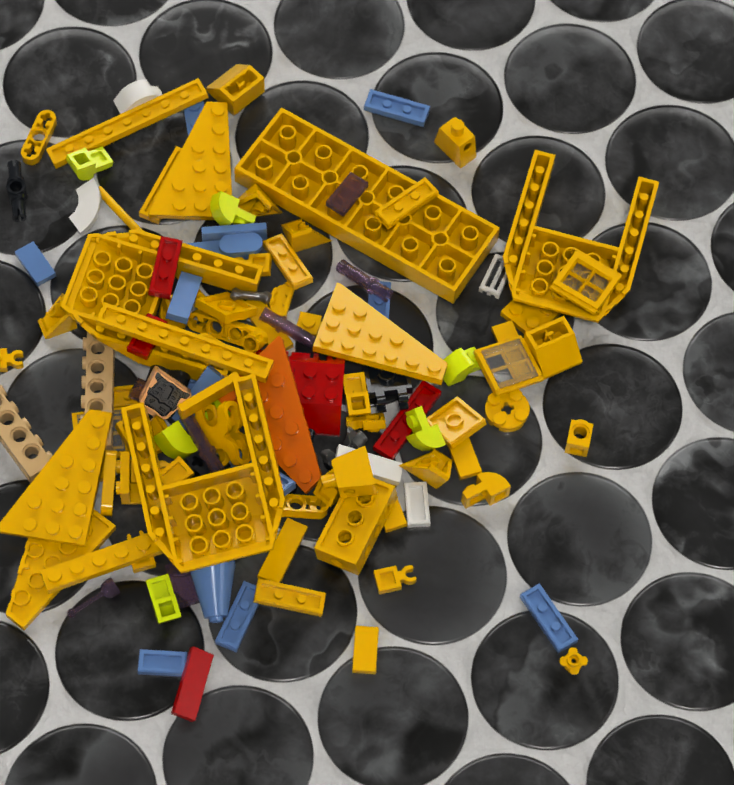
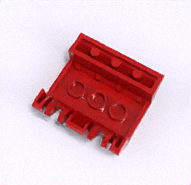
M263 350L256 351V354L259 355ZM292 352L291 356L288 357L308 427L315 431V435L340 437L345 359H333L332 356H328L326 361L320 360L318 353H314V357L311 358V353Z

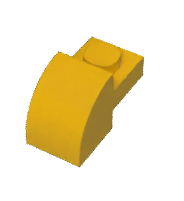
M365 373L344 374L343 389L347 416L371 414Z
M484 472L477 474L476 485L471 484L463 490L461 502L465 509L484 499L491 506L509 496L511 485L503 476L497 473Z

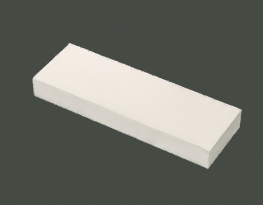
M339 444L335 458L356 449ZM367 453L373 477L398 486L403 470L399 465L403 463Z

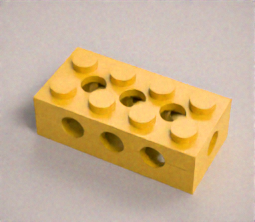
M374 478L377 489L376 495L340 497L314 547L317 559L359 576L398 498L396 487Z

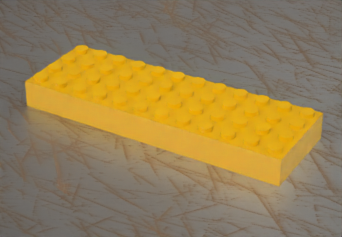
M282 107L234 168L235 182L248 189L256 183L276 205L454 304L498 241L500 227L440 194L388 230L375 216V211L417 182Z

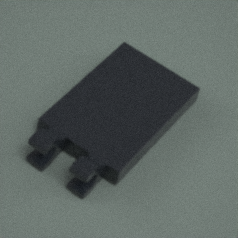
M361 364L362 370L365 373L369 399L375 398L377 413L387 412L385 397L397 395L399 409H409L408 394L413 393L410 377Z

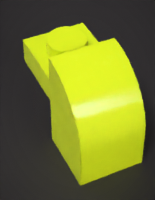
M177 420L155 435L154 441L166 456L172 459L180 456L182 459H185L198 451L196 446L202 443L204 438L199 429L188 435Z

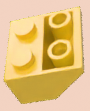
M236 64L207 86L206 91L218 102H227L228 111L234 116L265 92L264 77L251 65Z
M564 316L529 330L524 334V340L541 370L544 380L583 362L575 333Z

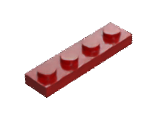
M422 381L409 398V409L399 411L375 443L373 450L383 457L393 460L407 442L406 436L413 434L412 429L407 425L405 412L422 406L425 415H427L441 396L442 391L426 381Z

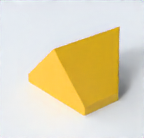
M256 183L238 197L240 199L238 208L254 214L256 217L283 213Z
M302 219L281 225L286 240L295 253L332 241L309 227V225H305V221H302Z
M61 293L49 311L46 312V315L38 320L45 339H50L78 328L77 322L60 308L64 293Z
M433 449L431 452L399 466L422 481H427V484L435 489H438L449 480L453 460L438 450Z

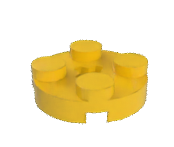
M518 389L497 397L491 393L485 404L484 412L487 422L492 427L494 425L502 432H514L519 430L527 421L530 406L526 397ZM504 406L512 408L510 414H507L506 411H501Z

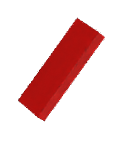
M161 236L149 287V296L170 300L183 240Z
M194 646L189 649L171 714L190 722L196 720L214 657L213 654Z

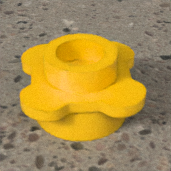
M572 647L568 650L566 656L560 658L559 662L570 674L577 675L582 666L587 665L588 659L585 656H581L578 650Z

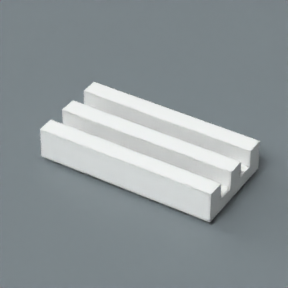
M495 253L479 287V292H487V295L491 296L492 294L496 299H499L508 279L505 272L498 289H494L504 269L503 256ZM498 260L502 261L490 287L486 286Z

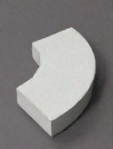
M94 178L76 189L78 206L69 217L82 236L96 222L100 204L102 203L101 192Z

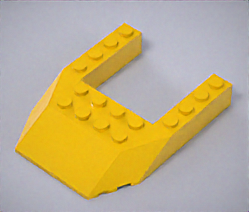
M535 150L502 258L512 300L599 323L630 292L659 181L638 177L620 246L615 247L536 226L552 174L555 155ZM577 249L622 275L617 286L595 315L550 290L553 281ZM577 263L572 272L586 279L591 270ZM595 273L589 282L604 289L609 281ZM568 275L563 283L577 291L583 282ZM588 285L581 292L582 295L594 302L601 294Z
M138 229L117 234L116 231L105 234H88L60 308L95 339L135 362L149 367L159 365L169 370H181L188 373L191 379L197 381L206 367L211 364L159 346H155L149 358L145 360L127 352V346L133 337L96 325V319L104 302L146 316L147 313L156 316L162 298L149 296L148 292L161 236ZM182 243L176 275L180 276L181 271L203 277V283L229 291L236 287L243 291L257 292L263 266ZM211 365L224 377L230 373L226 369Z
M255 373L233 379L252 463L164 485L149 414L144 403L141 402L121 408L148 535L181 574L272 551L274 548L286 500Z

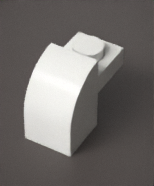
M147 79L132 82L124 87L113 101L120 114L161 96L162 92L158 86H150Z

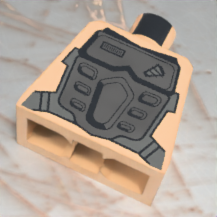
M155 365L139 395V402L144 403L150 422L156 414L166 420L178 409V404L190 398L192 394L188 387Z

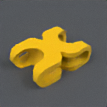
M225 401L218 408L209 404L195 413L199 432L208 438L204 443V451L212 468H222L229 461L236 466L245 465L251 461L246 435L239 431L243 426L239 405L235 401ZM205 411L208 414L209 421L205 417ZM239 450L242 452V459L240 458Z

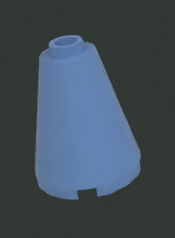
M235 560L190 571L205 619H209V623L223 622V618L228 617L236 565Z

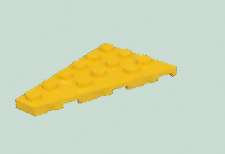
M227 102L205 103L149 210L148 218L215 220L210 210L212 195L222 191L232 196Z
M336 283L313 344V352L442 385L448 365L446 361L345 286Z
M88 410L1 520V534L86 547L113 417L112 413Z
M94 509L86 547L28 538L17 572L16 583L11 593V600L6 610V617L25 631L61 591L48 594L40 570L97 551L116 530V525Z

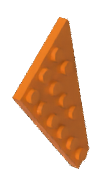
M278 336L259 354L274 360V365L266 383L258 381L277 463L307 494L317 485L322 473L319 468L284 340ZM235 390L218 399L221 403L235 401L238 404Z

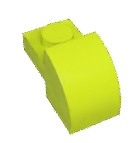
M103 146L91 151L83 148L66 156V161L71 169L83 181L91 180L94 173L113 166V160Z
M222 191L212 195L210 210L213 218L219 225L254 223L256 215L238 208L240 199Z
M475 347L466 350L459 348L444 359L448 365L443 380L448 386L464 381L468 374L480 370L473 353L476 350Z
M422 406L405 412L407 425L413 431V434L406 436V438L414 448L421 451H431L446 445L438 424L430 427Z
M169 574L146 580L158 624L181 618Z

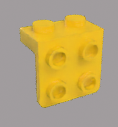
M130 451L121 452L120 460H116V473L120 474V481H116V495H120L122 505L141 504L138 485L130 484Z

